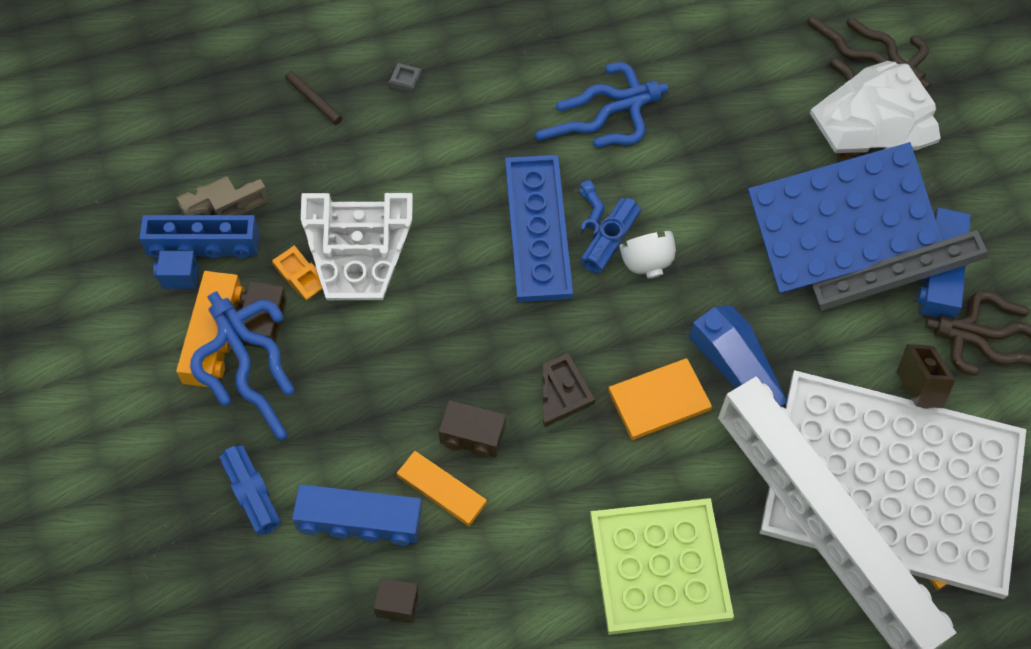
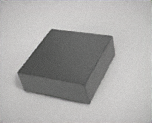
M397 63L389 81V87L414 94L422 76V69Z

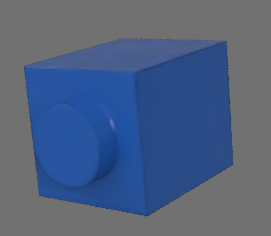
M160 251L158 261L154 262L153 273L154 277L158 278L162 289H196L199 264L194 251Z

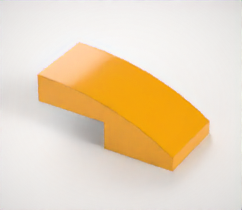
M295 245L272 260V265L304 300H309L323 290L316 267L312 262L308 263Z

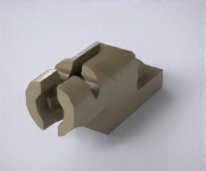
M223 177L205 186L197 187L196 195L186 192L176 197L183 215H210L212 213L215 215H242L269 202L266 188L261 179L253 183H247L242 188L235 190L228 177Z

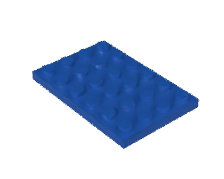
M911 142L748 188L749 197L779 294L863 270L879 261L942 241Z

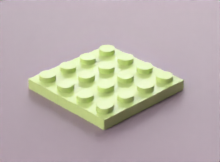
M711 498L591 511L590 519L608 635L733 620L734 614Z

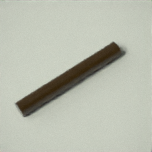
M289 71L286 74L285 79L335 125L342 121V116L293 71Z

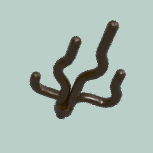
M814 16L808 18V25L833 41L838 52L850 60H870L876 64L885 61L908 64L927 91L930 88L931 83L925 80L926 73L916 68L929 54L928 44L919 36L913 35L910 38V43L918 48L919 51L906 62L898 55L896 42L890 35L881 31L871 30L855 18H849L846 22L849 28L868 40L881 42L886 46L888 60L872 50H853L849 48L844 38L838 32ZM837 58L831 59L830 66L840 72L847 82L856 76L848 65Z
M982 290L973 294L968 303L967 315L963 319H953L941 314L937 319L930 317L926 319L925 328L934 330V336L952 339L951 362L959 372L971 376H976L980 372V368L977 365L963 360L964 342L974 345L984 357L998 365L1007 366L1020 363L1031 366V354L1022 352L1001 354L996 352L982 338L1002 340L1013 334L1022 333L1031 339L1030 324L1014 322L1000 329L975 324L979 316L980 303L984 301L992 303L1001 311L1022 317L1029 315L1030 309L1028 307L1011 303L997 293Z

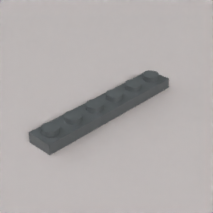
M978 230L879 261L863 270L812 284L820 309L823 311L987 259L988 251Z

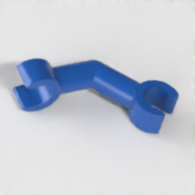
M588 179L580 183L582 189L579 192L584 199L589 201L593 210L589 219L582 223L581 235L584 233L585 228L591 227L594 229V239L598 234V223L605 210V206L596 194L593 183Z

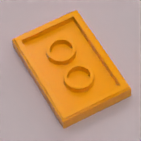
M687 358L608 388V392L631 440L709 412L712 409V405Z

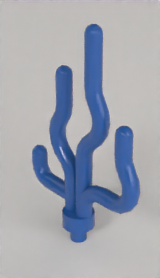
M615 62L608 64L605 67L606 73L622 72L630 88L619 90L604 84L593 85L579 96L557 102L556 109L558 111H565L582 106L599 94L619 101L605 105L599 111L596 119L590 123L567 122L537 131L535 138L538 141H543L570 132L592 133L599 130L605 124L610 114L630 108L635 132L631 135L614 133L601 136L593 140V146L601 148L611 144L634 145L641 141L646 131L645 123L640 113L641 107L646 103L659 101L661 94L668 93V85L666 82L658 84L655 80L640 85L634 70L627 63Z
M215 291L208 295L207 298L212 304L208 311L217 324L218 333L212 341L194 352L190 360L191 372L198 382L206 385L213 391L221 405H229L231 398L222 383L216 377L205 372L202 367L203 360L218 351L227 341L239 361L235 383L238 392L245 400L257 406L275 437L280 441L285 440L287 432L263 395L252 390L248 385L247 379L250 372L251 359L239 339L240 337L243 341L262 346L267 350L269 368L273 377L285 395H292L294 387L281 367V354L277 344L265 335L249 331L243 321L261 311L268 312L274 322H281L283 314L276 304L269 300H259L236 311L229 298L222 299L219 293Z

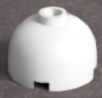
M664 231L666 237L658 238L656 232L626 241L627 246L620 244L621 255L628 269L636 274H646L647 279L663 275V269L671 265L676 253L672 231Z

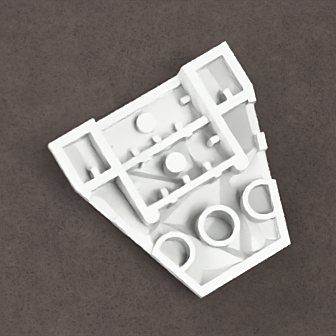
M885 61L867 67L810 111V115L835 153L868 152L869 148L883 147L884 150L911 142L913 150H918L936 144L941 139L939 125L933 117L936 111L935 103L908 64Z
M302 193L301 222L326 300L384 299L412 224V193H385V202H332L329 193Z

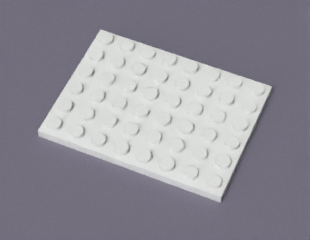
M794 370L785 407L792 418V423L799 431L807 435L811 447L817 455H821L826 459L832 474L837 480L842 481L847 486L850 493L849 496L857 506L859 505L865 509L869 516V521L874 528L887 537L892 551L897 557L902 558L908 564L911 571L910 574L1005 599L1009 591L1026 429L944 408L925 409L916 407L913 400ZM769 486L759 534L816 549Z

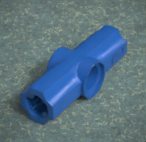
M628 197L626 199L621 198L609 217L601 223L598 234L581 258V263L587 270L594 274L602 273L614 253L620 249L619 245L623 243V239L641 213V208L637 205L636 201Z
M243 445L226 449L219 457L232 482L230 485L241 508L245 509L257 536L271 533L281 525V522L273 504H271L268 497L270 494L259 472L255 471Z

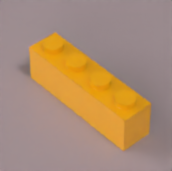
M204 271L176 370L182 384L207 387L198 382L190 369V360L194 352L212 341L218 333L217 324L208 311L212 304L207 296L217 291L222 299L229 298L237 311L238 303H241L242 295L245 292L244 286L240 284L238 275ZM227 341L224 346L207 356L202 362L205 372L217 379H222L224 376L225 362L223 360L225 353H229L231 349Z

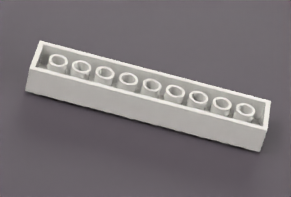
M756 376L727 393L718 419L892 649H938L957 632L953 629L951 619L935 606L926 587L917 583L910 574L911 571L908 564L902 558L897 557L892 551L887 537L874 528L869 521L870 519L865 509L859 505L857 506L849 496L850 493L847 486L842 481L837 480L832 474L826 459L821 455H817L811 447L807 435L796 428L792 423L789 412L784 407H780L774 400L771 389L766 384H762Z

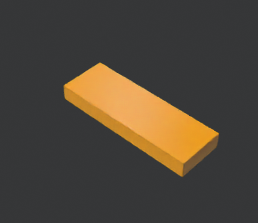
M416 451L412 453L397 472L398 478L467 526L472 524L487 504L485 498Z

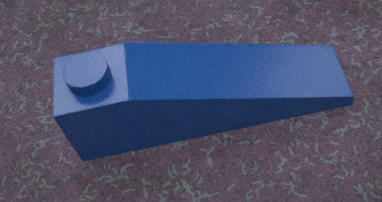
M732 305L714 307L693 322L689 339L735 388L757 376L762 384H766L771 389L773 398L780 407L786 405L787 400L750 324Z

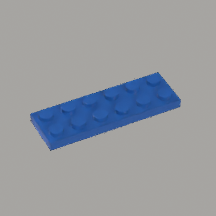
M558 155L505 158L517 302L573 299Z

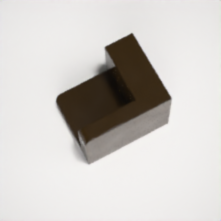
M384 578L380 579L374 604L376 617L413 623L419 596L418 584Z

